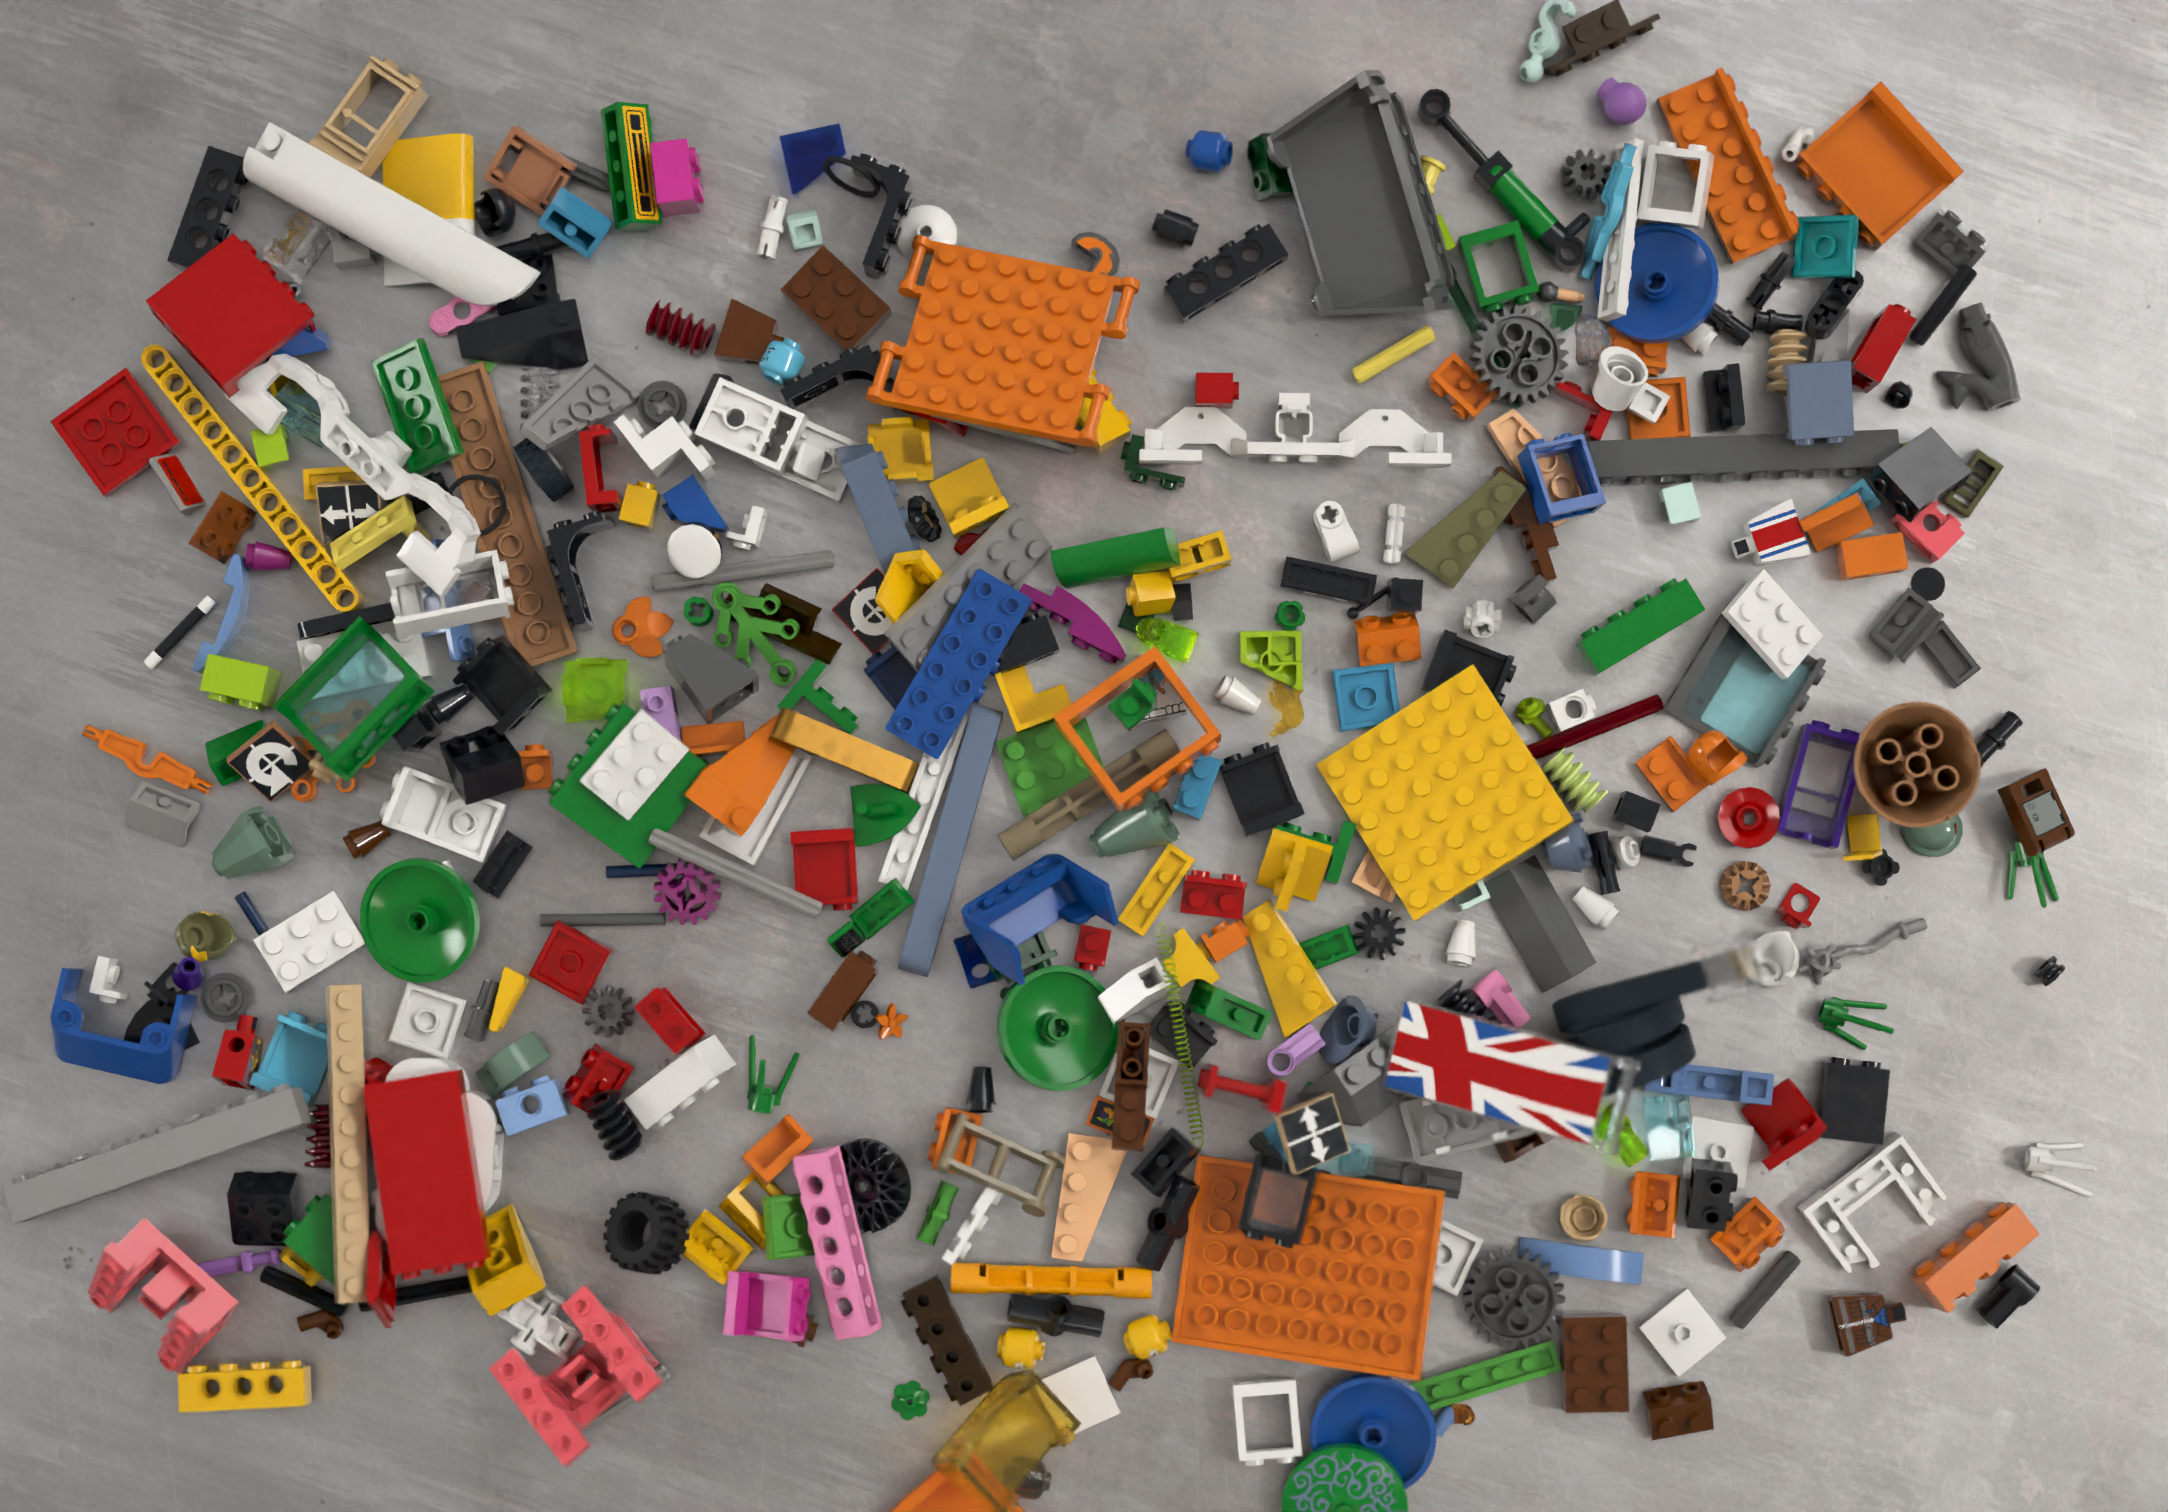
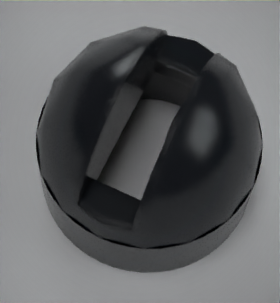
M1902 381L1895 382L1890 386L1886 394V400L1895 408H1906L1912 399L1913 389L1909 384L1906 385Z

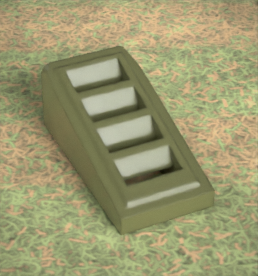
M1978 448L1966 465L1975 474L1985 480L1984 483L1981 485L1969 477L1966 483L1978 490L1976 495L1962 487L1956 491L1971 500L1970 504L1967 506L1953 497L1956 493L1953 490H1950L1942 500L1968 518L2004 467L2003 464ZM1977 461L1991 468L1990 474L1975 466Z

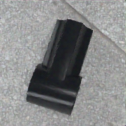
M2017 1264L2010 1267L1997 1282L1998 1286L1976 1308L1978 1313L1996 1329L2019 1306H2024L2032 1300L2040 1290V1286Z

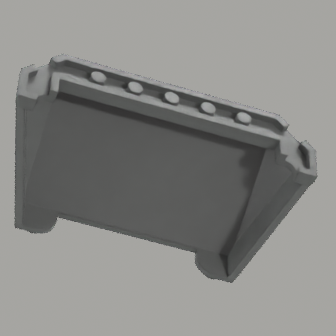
M1380 70L1360 72L1354 78L1266 137L1269 145L1267 153L1270 160L1282 169L1287 168L1320 283L1314 286L1311 301L1319 316L1435 312L1451 308L1452 300L1447 296L1448 288L1454 286L1455 277L1402 99L1396 92L1389 93L1383 85L1386 78Z

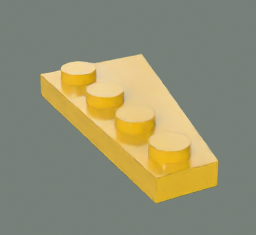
M1271 899L1243 916L1284 1038H1287L1336 1006L1337 1002Z

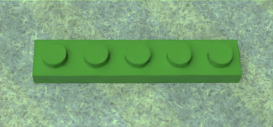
M1550 1339L1539 1344L1530 1345L1528 1348H1520L1408 1384L1424 1397L1432 1411L1562 1371L1554 1342Z

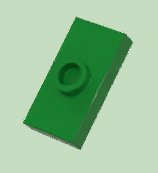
M894 878L849 915V918L865 938L869 940L915 901L898 879Z
M1348 924L1299 943L1316 970L1359 954Z

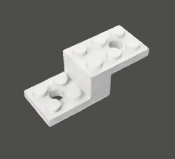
M721 377L694 433L702 439L751 459L755 466L837 502L841 501L848 483L834 449L844 446L862 445L859 442L808 421L805 414ZM732 411H741L744 414L745 420L742 425L733 427L727 422L728 415ZM802 441L823 450L832 457V465L828 469H821L817 481L796 476L792 470L799 444Z

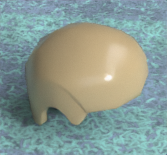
M1575 1195L1561 1207L1559 1222L1564 1233L1572 1240L1579 1242L1592 1241L1600 1236L1607 1227L1608 1214L1602 1202L1591 1195Z

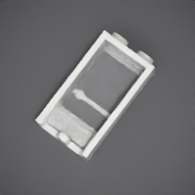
M497 550L475 554L474 562L471 565L459 568L462 571L444 596H439L409 567L385 571L392 596H390V601L395 615L393 622L399 640L406 639L409 635L504 616L506 619L511 618L509 606L514 605L511 587H505L504 583L505 579H510L506 560L500 561Z

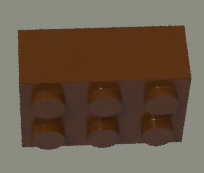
M824 245L781 289L783 297L843 352L853 347L859 350L892 315L891 308Z
M1621 1313L1559 1316L1560 1364L1562 1371H1560L1561 1409L1565 1413L1629 1412L1627 1317Z

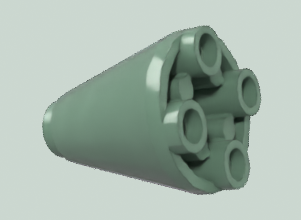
M1150 791L1142 797L1143 802L1139 806H1134L1129 811L1125 809L1120 813L1118 810L1115 811L1095 829L1094 834L1089 836L1090 843L1097 856L1102 858L1105 855L1107 857L1167 845L1180 839L1181 836L1176 825L1168 817L1173 813L1165 798L1160 800L1158 792L1153 793Z

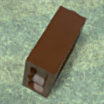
M860 950L858 954L850 951L807 1014L831 1031H837L851 1012L853 1006L858 1002L880 971L874 966L877 960L864 951Z

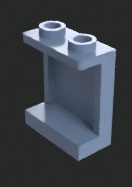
M1851 360L1782 364L1783 377H1787L1789 432L1786 433V439L1795 440V445L1814 444V438H1826V443L1845 442V436H1854Z

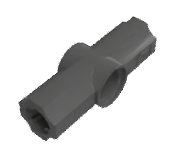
M1369 1155L1365 1179L1408 1185L1405 1175L1410 1169L1416 1168L1421 1173V1181L1415 1187L1446 1191L1445 1197L1458 1199L1462 1183V1172Z

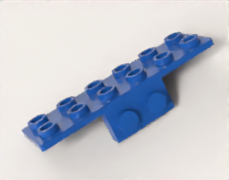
M978 569L890 717L885 729L931 757L939 759L973 701L978 703L987 687L983 683L989 674L994 676L1000 667L1002 660L999 659V656L1030 606L1031 598L984 570Z

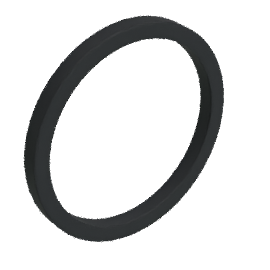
M830 156L824 161L823 169L825 173L841 188L866 198H873L878 195L880 191L879 182L861 165L838 156ZM841 163L854 168L869 179L874 187V191H862L846 184L832 172L829 164Z
M478 474L466 475L456 480L447 492L452 494L461 483L478 479L493 485L501 499L500 514L490 527L480 531V536H483L495 530L502 522L506 512V498L500 486L491 478Z

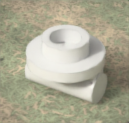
M1629 836L1610 841L1614 857L1617 860L1618 871L1638 864L1641 850L1636 841Z

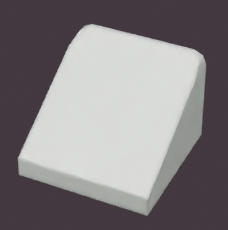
M802 441L799 444L792 467L795 475L817 481L825 458V452Z

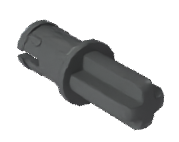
M493 979L483 980L475 1005H471L473 1012L464 1033L465 1037L483 1042L500 984L498 981Z

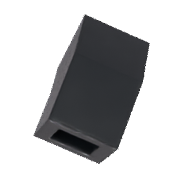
M1190 583L1172 584L1176 596L1172 607L1174 621L1192 620L1193 609Z

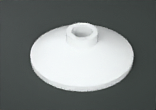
M932 205L917 206L910 210L907 217L902 216L900 219L902 232L897 245L900 252L909 261L914 250L912 248L913 239L915 236L920 235L921 230L924 228L932 231L931 236L928 237L930 240L956 245L957 230L955 223L950 215L939 207ZM925 254L921 266H930L933 255Z

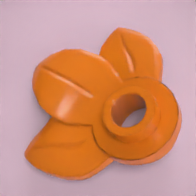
M649 596L635 598L627 605L625 615L618 617L614 621L612 635L619 644L631 646L639 656L657 657L663 654V648L658 639L670 630L674 621L664 613L651 611L652 606ZM626 625L633 627V633L630 636H624L622 633Z

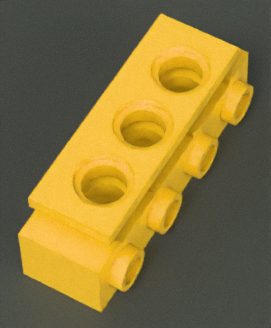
M301 1360L282 1361V1365L270 1366L269 1361L252 1362L250 1367H238V1363L219 1364V1368L207 1369V1365L187 1366L188 1371L178 1374L179 1413L297 1407L312 1403L311 1365L301 1364ZM274 1376L281 1378L283 1382L282 1390H278L274 1386ZM243 1378H247L251 1382L250 1392L243 1388ZM212 1379L219 1383V1393H215L211 1389Z

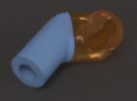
M1453 1404L1443 1407L1435 1418L1437 1435L1442 1437L1451 1424L1471 1425L1475 1420V1413L1472 1408L1466 1404Z

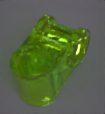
M1144 618L1138 623L1136 628V634L1140 642L1150 647L1156 646L1163 654L1184 663L1189 662L1200 635L1189 628L1161 618ZM1153 627H1154V630L1157 631L1156 637H1155V634L1152 632V628H1153Z

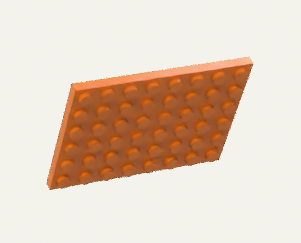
M1197 1155L1194 1182L1200 1186V1190L1189 1210V1228L1185 1239L1171 1342L1421 1381L1446 1191L1320 1173L1303 1243L1299 1245L1294 1244L1293 1248L1276 1245V1238L1264 1236L1263 1240H1257L1244 1236L1246 1230L1238 1229L1254 1163ZM1264 1170L1252 1219L1296 1230L1308 1181Z

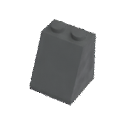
M688 634L684 638L681 635L677 636L666 645L667 649L664 650L666 667L707 724L712 723L759 691V676L756 671L692 634Z

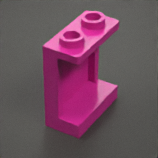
M728 1271L723 1334L783 1339V1341L787 1342L804 1341V1335L808 1326L806 1310L807 1302L810 1298L809 1277L753 1271Z

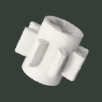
M1479 600L1473 603L1471 607L1465 608L1464 629L1471 628L1472 636L1488 638L1494 631H1500L1502 611L1494 610L1493 602Z

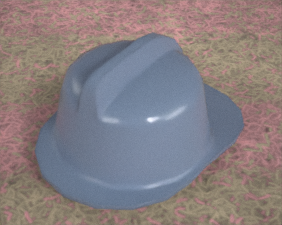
M1349 995L1343 998L1320 1031L1319 1035L1326 1044L1319 1049L1322 1059L1329 1064H1339L1345 1061L1356 1047L1370 1043L1376 1033L1378 1012L1365 1006L1363 1001L1357 996Z

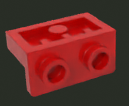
M1192 870L1191 875L1184 876L1180 913L1242 920L1247 882H1241L1240 875L1222 874V879L1210 878V872Z
M595 1043L592 1049L589 1048L582 1056L581 1066L576 1074L570 1076L565 1083L563 1096L570 1104L588 1113L591 1109L584 1110L582 1107L583 1102L589 1096L607 1089L620 1091L634 1067Z

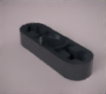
M1855 270V278H1834L1808 314L1805 331L1810 337L1821 340L1828 338L1833 333L1861 293L1864 278L1860 272ZM1848 282L1852 283L1846 292L1842 290L1843 285H1846ZM1837 300L1842 304V307H1830L1826 301ZM1825 316L1826 322L1821 324V326L1817 325L1822 317Z

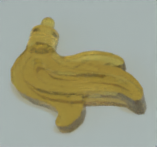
M1276 679L1273 680V690L1276 696L1273 695L1272 691H1269L1268 696L1272 705L1282 712V720L1274 725L1276 729L1271 732L1272 737L1277 736L1279 733L1283 735L1289 729L1299 726L1304 719V711L1299 697L1304 690L1293 688L1289 691L1282 682Z

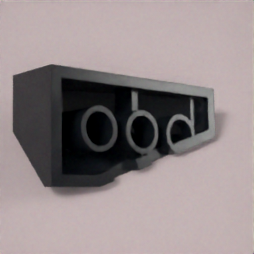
M575 298L543 304L456 328L462 359L498 364H515L522 367L547 368L554 371L583 367L588 362Z

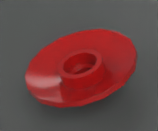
M1753 787L1739 788L1728 794L1721 803L1718 812L1719 828L1724 837L1735 846L1746 849L1760 847L1769 842L1777 833L1780 823L1779 807L1773 797L1764 790ZM1747 814L1755 816V822L1751 825L1743 821Z

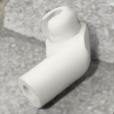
M1801 126L1795 129L1782 151L1784 160L1794 161L1801 151L1803 144L1810 145L1814 142L1815 132L1813 128Z

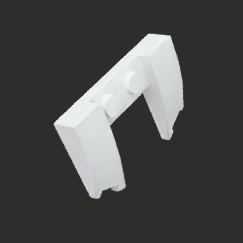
M1896 1132L1885 1138L1883 1145L1878 1144L1872 1148L1870 1156L1826 1190L1820 1188L1796 1207L1847 1273L1852 1272L1850 1266L1852 1263L1867 1261L1870 1268L1880 1265L1846 1217L1892 1181L1928 1226H1931L1936 1219L1928 1215L1935 1198L1938 1197L1943 1200L1947 1198L1903 1136Z

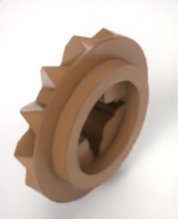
M1740 861L1729 866L1724 872L1720 883L1721 893L1725 901L1733 908L1743 911L1760 907L1769 897L1771 886L1767 872L1758 863ZM1739 875L1745 880L1756 878V881L1751 886L1753 897L1747 891L1735 893L1738 887L1742 885Z

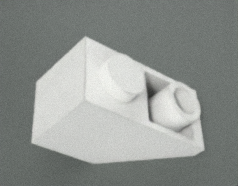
M1157 958L1129 971L1098 996V1000L1113 1024L1167 997L1166 993L1169 992L1170 988L1166 989L1165 987L1171 986L1172 982L1165 983V981L1170 979L1169 977H1163L1167 974L1162 971L1164 969Z

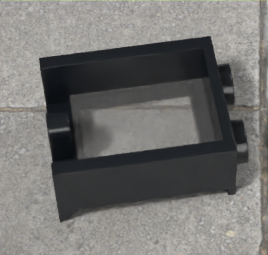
M1256 1154L1238 1229L1246 1230L1244 1236L1257 1240H1263L1264 1236L1276 1238V1245L1293 1248L1294 1244H1302L1321 1169L1311 1168L1294 1175L1291 1173L1286 1160Z

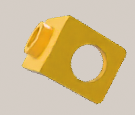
M1878 814L1849 815L1847 817L1851 853L1844 855L1843 861L1874 859L1882 855Z

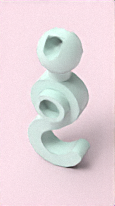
M1548 0L1543 5L1539 14V23L1542 27L1537 29L1529 40V50L1533 55L1531 59L1524 61L1520 67V75L1524 81L1528 83L1539 81L1544 72L1543 60L1552 57L1558 51L1561 41L1559 31L1554 25L1553 19L1560 10L1569 18L1575 17L1576 8L1569 0Z

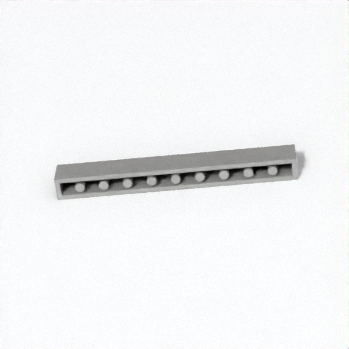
M289 1083L272 1088V1094L261 1098L260 1093L243 1098V1104L232 1108L231 1103L213 1109L214 1115L205 1118L202 1113L184 1119L185 1125L176 1128L174 1123L155 1129L156 1135L146 1138L145 1133L127 1138V1145L117 1148L116 1143L101 1147L98 1149L99 1154L90 1158L87 1153L69 1159L70 1164L60 1168L59 1163L41 1168V1175L31 1178V1174L28 1173L12 1178L13 1184L2 1188L13 1224L27 1222L310 1124L312 1119L302 1087L290 1088Z

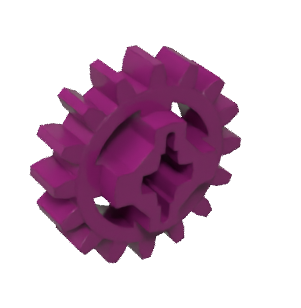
M678 858L676 867L670 862L667 863V873L664 871L658 873L657 878L661 882H655L653 890L659 892L655 895L654 902H662L659 909L660 913L667 910L670 912L669 921H672L677 916L680 918V925H684L686 919H691L692 924L696 925L698 916L707 920L709 918L708 910L716 911L718 905L715 901H719L722 895L721 892L715 891L721 886L720 880H712L716 873L707 872L705 868L691 862L685 864L682 858ZM684 873V876L678 880L672 879L676 875ZM696 876L700 877L705 884H702ZM689 881L691 895H689L688 901H686L684 888ZM670 899H674L678 906H676ZM697 903L702 904L701 906L695 909H691V907Z

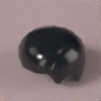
M490 188L480 192V195L485 196L476 201L475 211L483 233L491 238L510 231L516 218V208L511 197L502 189Z

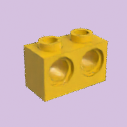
M1217 531L1178 543L1181 566L1168 568L1173 584L1231 566V556L1223 531Z

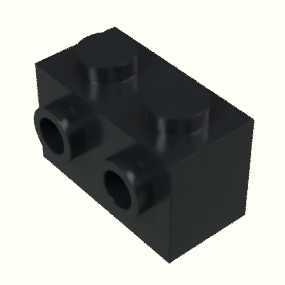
M1692 1158L1684 1214L1687 1228L1725 1232L1726 1222H1731L1733 1217V1203H1729L1731 1192H1736L1738 1176L1736 1173H1733L1730 1162Z

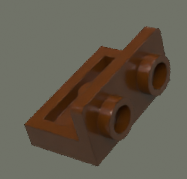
M1704 1381L1687 1382L1682 1385L1660 1387L1643 1392L1652 1441L1714 1429L1712 1402Z

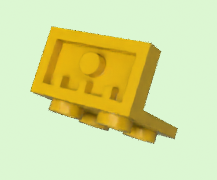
M979 458L929 483V487L955 539L1001 517L1010 508L1005 497L1002 496L984 458Z

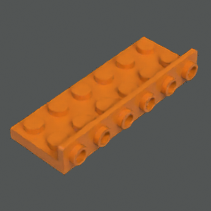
M1719 68L1715 71L1714 75L1659 97L1656 102L1675 143H1677V148L1688 149L1689 144L1707 146V151L1714 155L1706 211L1731 265H1734L1793 240L1798 233L1799 221L1796 214L1788 210L1785 203L1787 197L1783 186L1775 182L1772 175L1774 168L1768 156H1763L1759 147L1761 146V140L1756 129L1750 128L1747 121L1749 117L1747 108L1742 101L1738 102L1734 93L1736 86L1730 74L1726 75L1724 69ZM1683 159L1693 183L1697 187L1700 161Z

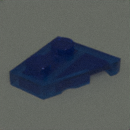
M839 123L779 136L792 195L801 192L825 172L823 163L826 158L830 156L844 157L846 155Z

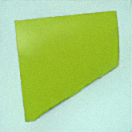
M1302 630L1239 631L1241 663L1296 690H1303Z

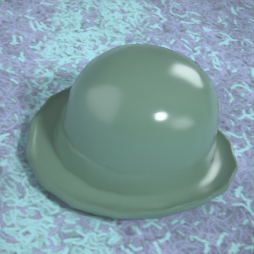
M1959 814L1945 822L1930 827L1912 828L1901 826V832L1907 845L1915 852L1928 857H1941L1951 853L1959 845L1963 835V824Z

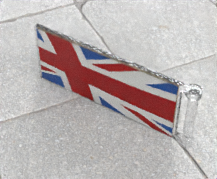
M1404 997L1401 1000L1381 1087L1595 1149L1608 1155L1618 1156L1620 1149L1618 1140L1634 1075L1635 1072H1639L1641 1062ZM1616 1066L1623 1070L1604 1141L1596 1139L1613 1068Z

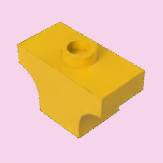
M1183 928L1173 935L1175 950L1172 958L1175 961L1172 964L1175 965L1174 970L1177 972L1174 975L1177 976L1176 981H1178L1180 988L1195 979L1204 980L1212 985L1221 978L1209 963L1208 959L1212 956L1201 942L1196 945ZM1167 959L1162 964L1171 963L1173 960ZM1167 965L1164 967L1166 969H1171L1174 967V965ZM1173 970L1168 971L1170 974L1175 973Z

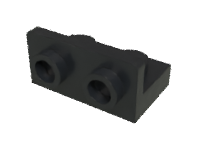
M1739 363L1727 364L1722 370L1705 371L1703 373L1708 431L1713 433L1740 430L1746 422Z
M1167 1001L1149 1023L1150 1036L1179 1060L1188 1058L1189 1055L1177 1056V1054L1186 1053L1189 1050L1176 1049L1186 1047L1188 1044L1176 1045L1175 1043L1184 1042L1187 1039H1174V1037L1184 1036L1185 1032H1187L1185 1037L1188 1038L1187 1043H1189L1187 1048L1190 1049L1189 1054L1191 1057L1189 1059L1192 1060L1190 1065L1194 1068L1211 1046H1215L1218 1042L1213 1037L1216 1032L1202 1020L1199 1024L1189 1016L1192 1011L1183 1003H1181L1182 1007L1180 1009L1183 1010L1182 1015H1184V1018L1181 1015L1171 1017L1170 1015L1179 1014L1182 1011L1169 1010L1179 1008L1181 1005L1169 1006L1168 1004L1173 1002ZM1183 1018L1182 1020L1185 1021L1184 1026L1186 1027V1029L1182 1026L1178 1028H1172V1026L1174 1025H1181L1184 1023L1183 1021L1171 1022L1172 1020ZM1179 1030H1181V1031L1184 1030V1031H1185V1032H1181V1033H1177V1034H1174V1033H1173L1174 1031H1179ZM1185 1060L1181 1061V1063L1189 1064L1191 1061Z

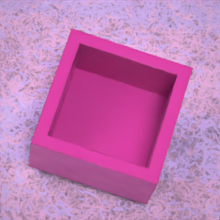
M687 138L650 143L657 204L663 216L701 213L700 203H705L703 185L700 184L699 177L696 178V173H701L700 158L696 152V147H691Z

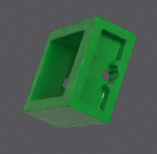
M1519 220L1458 238L1457 248L1477 313L1485 311L1486 315H1489L1493 312H1499L1503 305L1515 303V305L1522 306L1533 301L1532 297L1537 295L1539 288ZM1513 240L1526 286L1485 298L1472 251Z

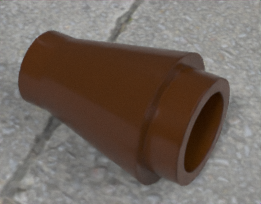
M382 820L376 823L348 831L349 834L343 837V840L354 859L360 856L364 858L382 841L391 836V833L387 826L382 825Z

